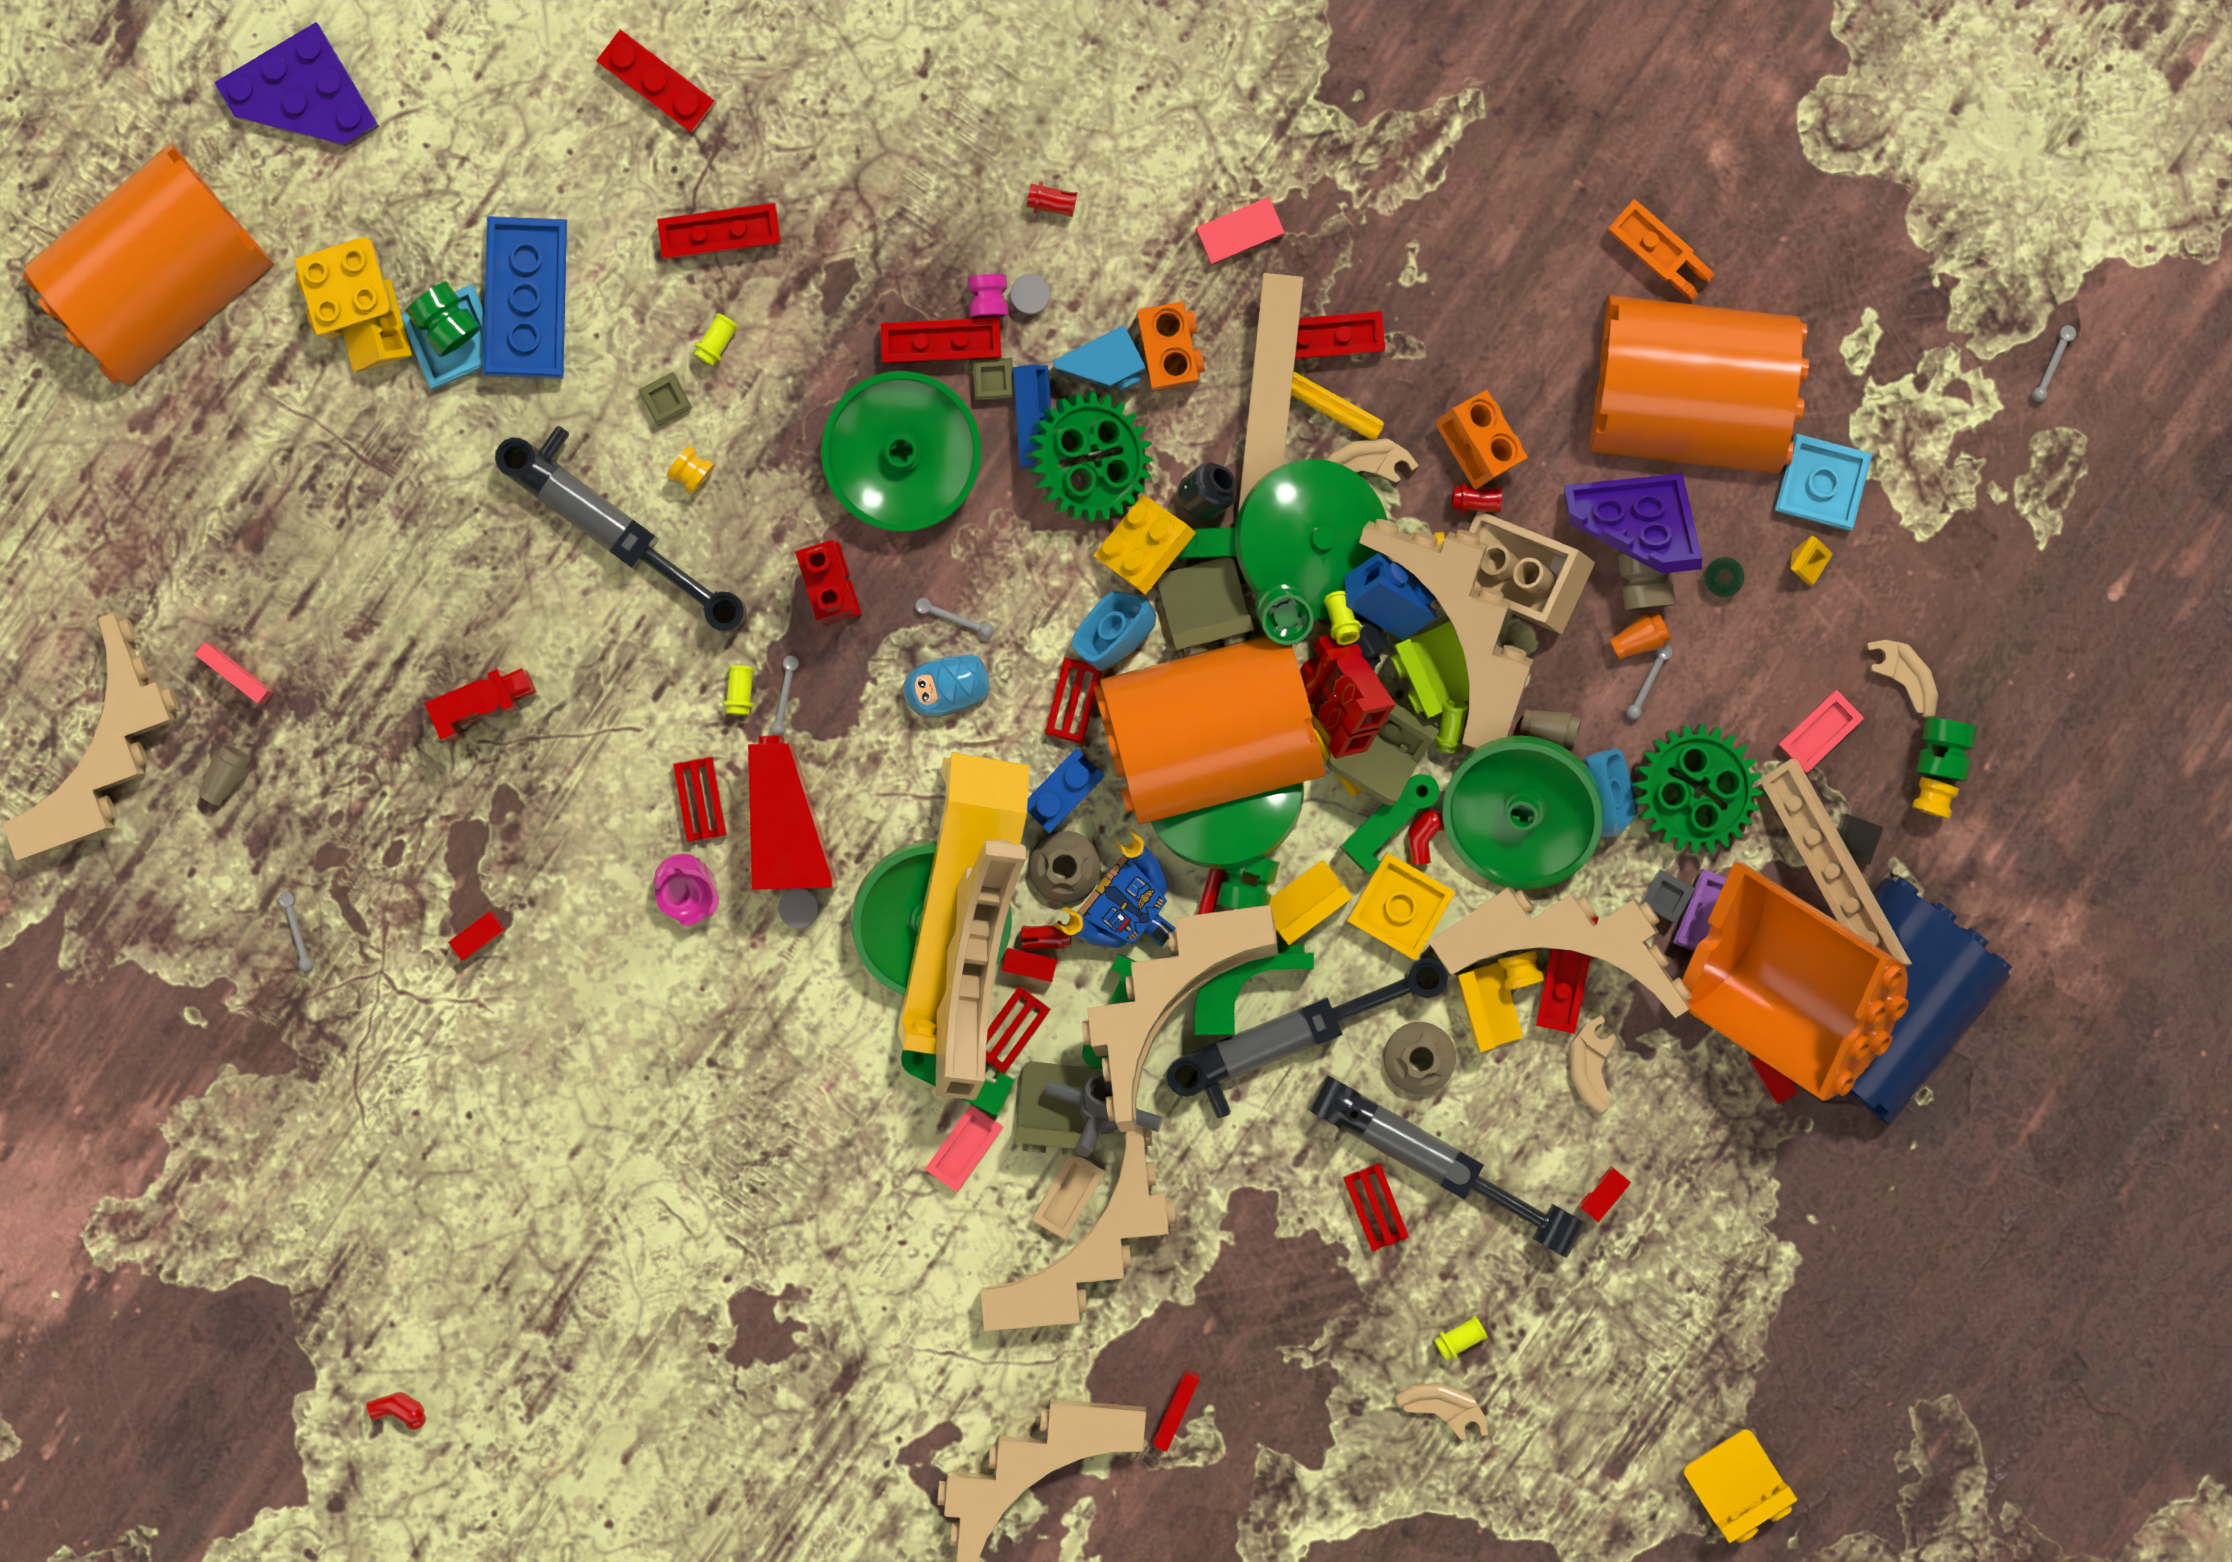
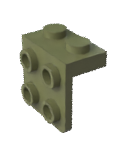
M1224 557L1166 572L1157 580L1175 652L1184 651L1187 657L1209 651L1207 644L1223 640L1225 647L1248 641L1246 634L1253 633V624L1247 612L1235 562L1232 558Z
M1398 704L1395 705L1383 726L1379 727L1380 731L1367 752L1337 759L1331 753L1326 763L1331 771L1387 805H1394L1397 802L1415 767L1439 732L1437 728Z
M1035 1061L1025 1063L1014 1143H1023L1022 1150L1028 1152L1046 1153V1146L1062 1148V1155L1085 1157L1079 1155L1075 1150L1086 1126L1080 1114V1106L1047 1096L1044 1093L1049 1080L1085 1091L1088 1080L1102 1072L1099 1069Z

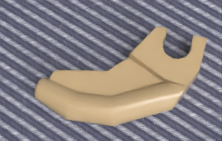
M1387 438L1353 441L1330 454L1327 459L1328 461L1341 464L1356 473L1360 471L1373 473L1394 484L1400 481V477L1394 471L1396 463H1406L1411 471L1419 466L1406 449Z
M1890 640L1866 643V651L1878 649L1883 654V660L1880 664L1869 665L1870 672L1892 678L1904 685L1915 711L1922 713L1924 718L1934 717L1938 692L1931 670L1908 644Z
M1601 1014L1585 1023L1570 1043L1571 1079L1582 1102L1598 1114L1606 1112L1609 1107L1607 1103L1610 1101V1097L1601 1071L1604 1060L1616 1041L1613 1033L1603 1039H1599L1595 1035L1596 1027L1605 1022Z
M1441 1383L1412 1385L1395 1396L1397 1407H1403L1405 1412L1435 1413L1450 1426L1460 1440L1467 1439L1465 1426L1469 1422H1476L1479 1425L1481 1436L1488 1435L1485 1415L1472 1395Z

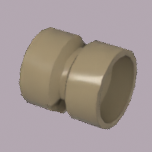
M1626 554L1618 555L1621 576L1629 581V584L1622 588L1624 611L1676 605L1674 584L1669 580H1665V576L1669 573H1660Z

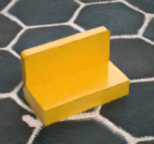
M1319 861L1273 895L1269 905H1271L1274 915L1275 929L1286 944L1290 945L1353 897L1346 887L1340 883L1325 861Z
M1499 962L1455 974L1478 1052L1496 1048L1495 1046L1519 1040L1523 1037L1511 992L1505 988L1506 974L1504 969L1500 968Z

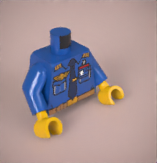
M1128 829L1129 833L1133 836L1132 842L1129 845L1122 846L1118 840L1115 841L1116 847L1123 855L1081 908L1075 912L1068 907H1063L1062 910L1070 915V919L1063 926L1055 922L1054 927L1067 935H1074L1093 946L1121 948L1128 942L1133 945L1142 933H1145L1161 947L1169 938V932L1176 929V927L1158 914L1167 902L1164 896L1167 893L1168 885L1160 862L1144 845L1142 838L1133 829Z

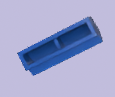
M1030 364L1013 367L1021 469L1036 466V460L1025 457L1026 453L1036 451L1037 447L1028 441V437L1041 434L1033 424L1040 420L1048 422L1043 413L1045 409L1051 408L1048 365Z

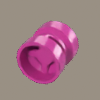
M983 274L967 277L968 290L974 294V297H972L973 301L969 305L970 318H1003L1009 316L1008 303L1004 300V295H1002L1007 289L1006 275Z

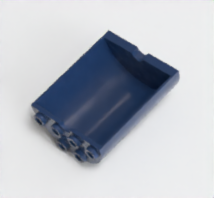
M1899 877L1897 881L1885 878L1872 894L1912 965L1906 968L1908 983L1905 999L1909 1002L1908 1008L1904 1015L1896 1021L1890 1033L1893 1038L1888 1050L1881 1056L1876 1055L1848 1092L1888 1126L1894 1122L2011 978L2009 970L2012 968L1999 955L1994 952L1990 954L1985 949L1989 942L1972 928L1968 930L1963 927L1960 928L1954 923L1957 916L1940 902L1937 904L1926 902L1917 895L1918 889L1902 877Z

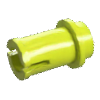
M717 313L701 342H695L696 350L693 355L710 366H714L716 361L721 362L723 358L720 355L739 326L724 315Z
M1336 591L1328 594L1324 598V604L1327 607L1332 625L1330 629L1331 637L1340 645L1354 643L1359 639V633L1362 628L1361 623L1355 620L1353 611L1346 607L1345 591Z
M730 665L728 666L727 701H723L722 705L726 706V714L750 715V708H754V703H751L754 667Z
M1473 1316L1472 1319L1447 1333L1439 1332L1440 1337L1436 1338L1434 1342L1445 1361L1450 1358L1458 1359L1457 1354L1488 1337L1476 1316Z

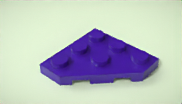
M317 22L214 82L232 114L239 120L259 123L286 132L326 140L342 146H347L380 127Z
M1683 473L1564 485V500L1571 526L1660 573L1702 569V555Z

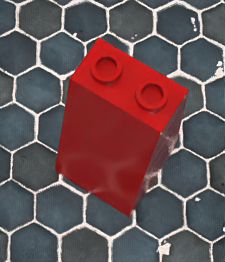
M757 736L758 744H748L752 890L837 887L834 867L794 745L785 743V738L782 736Z

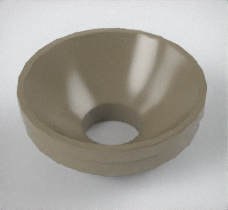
M1057 831L1042 838L1031 853L1029 874L1032 883L1044 897L1052 901L1071 903L1081 900L1095 888L1100 878L1101 860L1099 853L1089 839L1077 832ZM1070 855L1075 859L1077 870L1073 877L1061 879L1054 874L1053 862L1058 856Z
M1412 1022L1398 1028L1389 1037L1385 1045L1383 1060L1386 1073L1397 1087L1413 1094H1427L1438 1090L1450 1079L1456 1064V1052L1450 1037L1441 1028L1427 1022ZM1418 1047L1428 1048L1433 1055L1432 1065L1424 1071L1415 1070L1409 1061L1411 1052Z

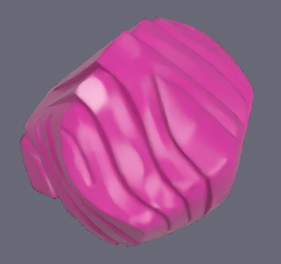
M677 854L665 859L657 867L654 876L655 896L658 908L663 913L674 918L684 926L695 924L714 914L719 904L717 885L709 867L705 863L703 864L699 857L695 858L689 854Z

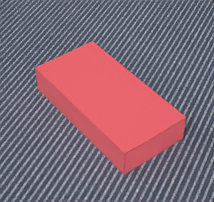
M1266 197L1196 227L1197 234L1211 266L1285 234L1270 197Z
M204 642L194 654L257 704L265 705L275 693L211 643Z
M1834 690L1777 745L1790 759L1798 760L1803 771L1807 773L1851 732L1864 717L1838 690Z
M971 1104L925 1170L958 1192L1004 1126Z

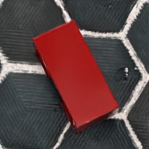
M489 911L448 941V943L460 960L466 961L505 932L506 928L495 913Z
M1007 947L1002 971L1053 982L1058 958Z
M1756 1056L1748 1059L1775 1104L1779 1105L1798 1093L1791 1079Z
M1612 1166L1599 1179L1601 1182L1593 1192H1588L1578 1205L1598 1223L1631 1184L1627 1178Z

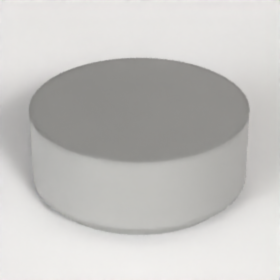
M1035 274L1020 276L1011 287L1010 296L1012 304L1019 312L1026 315H1035L1042 312L1050 301V289L1047 282Z
M800 888L792 889L781 898L779 914L783 922L788 926L805 928L817 919L819 903L812 892Z

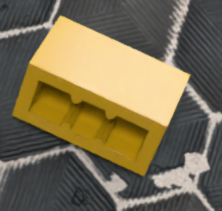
M391 279L384 280L392 306L391 311L387 315L341 329L353 373L382 367L412 356Z

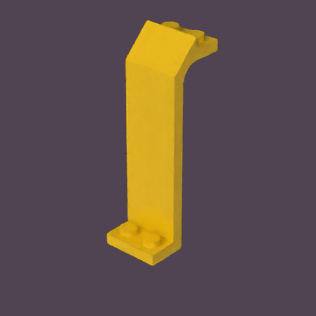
M951 752L950 758L943 757L940 773L946 784L944 810L897 1030L904 1050L936 1054L937 1009L946 993L947 948L956 931L957 886L966 867L973 868L986 840H1006L1012 844H1021L1027 816L1030 765Z

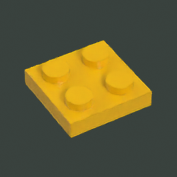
M1143 494L1093 556L1146 595L1196 532Z
M1386 852L1346 921L1416 961L1456 892Z

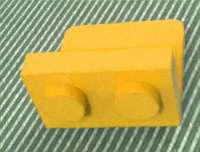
M361 237L294 259L297 272H295L296 282L301 293L305 295L308 305L307 319L312 331L316 332L317 336L327 339L342 336L341 329L387 315L391 311L392 306L372 240L369 238Z
M1748 1429L1740 1430L1688 1463L1683 1470L1688 1482L1723 1537L1729 1543L1734 1540L1742 1543L1750 1539L1758 1532L1756 1526L1769 1518L1772 1522L1783 1518L1792 1511L1790 1505L1797 1501L1792 1490L1781 1479L1754 1434Z

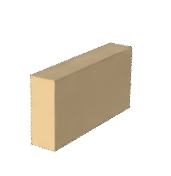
M1068 1156L1031 1220L1066 1240L1106 1170L1084 1157Z

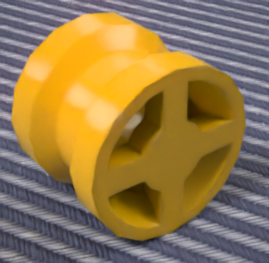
M689 445L674 461L666 477L673 482L679 481L682 483L685 491L693 496L708 479L715 468V464L710 460L699 458L697 451Z
M1921 777L1919 782L1921 792L1919 797L1913 800L1911 808L1950 820L1952 814L1950 804L1952 799L1958 796L1959 788L1937 780Z
M1536 949L1498 959L1500 968L1505 970L1507 976L1504 982L1506 990L1528 986L1545 980L1543 972L1537 969L1536 960L1538 953Z

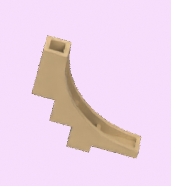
M1376 519L1375 523L1369 521L1363 529L1359 543L1389 556L1412 572L1437 598L1453 623L1464 651L1469 678V715L1462 744L1478 748L1487 742L1508 737L1534 660L1527 658V652L1510 645H1504L1503 649L1496 647L1511 602L1503 600L1504 595L1493 589L1483 587L1480 589V592L1473 590L1488 544L1479 542L1481 537L1475 533L1458 530L1457 534L1449 532L1443 546L1436 544L1438 539L1429 534L1415 532L1414 536L1398 531L1399 526L1393 522L1383 519Z
M110 613L98 618L106 647L107 686L103 712L90 746L76 769L55 792L31 810L2 823L15 861H27L114 829L112 819L116 818V812L109 796L103 797L102 791L146 775L143 765L147 764L145 751L140 742H134L133 737L177 721L174 711L179 710V706L174 692L171 688L166 689L163 683L154 682L147 685L146 679L150 678L148 666L142 656L137 657L132 642L137 640L135 630L128 618L123 619L121 614Z
M986 840L973 868L966 867L957 886L956 931L947 948L946 993L937 1009L936 1096L976 1100L985 1082L988 1019L997 957L1010 901L1026 861L1025 845L1012 844L1006 840Z
M1509 887L1429 941L1451 975L1457 974L1485 958L1511 950L1538 947L1572 950L1602 959L1631 974L1651 990L1675 1018L1692 1008L1687 1002L1692 998V995L1679 977L1673 981L1664 967L1669 965V962L1661 949L1656 944L1650 947L1646 942L1659 933L1655 924L1660 922V920L1647 902L1640 905L1637 899L1630 901L1596 925L1592 918L1597 916L1585 896L1578 899L1574 893H1571L1533 918L1530 912L1535 908L1522 890L1516 893L1512 887Z
M1271 905L1175 918L1176 931L1169 932L1172 956H1179L1132 962V976H1126V989L1128 999L1135 1001L1087 1008L1089 1021H1082L1084 1044L1091 1045L1096 1057L1109 1055V1057L1102 1058L1105 1082L1112 1083L1113 1096L1106 1097V1106L1109 1121H1116L1120 1133L1137 1130L1136 1099L1142 1069L1155 1038L1171 1014L1194 991L1217 975L1249 961L1278 955L1275 922Z
M1136 1125V1131L1126 1132V1147L1120 1176L1110 1200L1091 1230L1067 1254L1041 1271L1016 1281L981 1288L984 1332L1080 1323V1313L1087 1312L1085 1288L1078 1289L1077 1283L1124 1279V1269L1132 1267L1130 1245H1122L1121 1239L1169 1234L1168 1225L1176 1224L1174 1200L1166 1201L1165 1191L1149 1193L1148 1186H1156L1154 1162H1146L1145 1146H1153L1150 1129Z
M1051 1399L1050 1409H1042L1040 1433H1048L1047 1439L1000 1435L998 1445L990 1446L989 1469H996V1475L949 1471L947 1481H939L937 1505L945 1506V1517L960 1518V1523L952 1522L950 1546L958 1547L957 1562H978L985 1542L1002 1514L1027 1488L1050 1472L1087 1457L1111 1452H1143L1146 1407Z

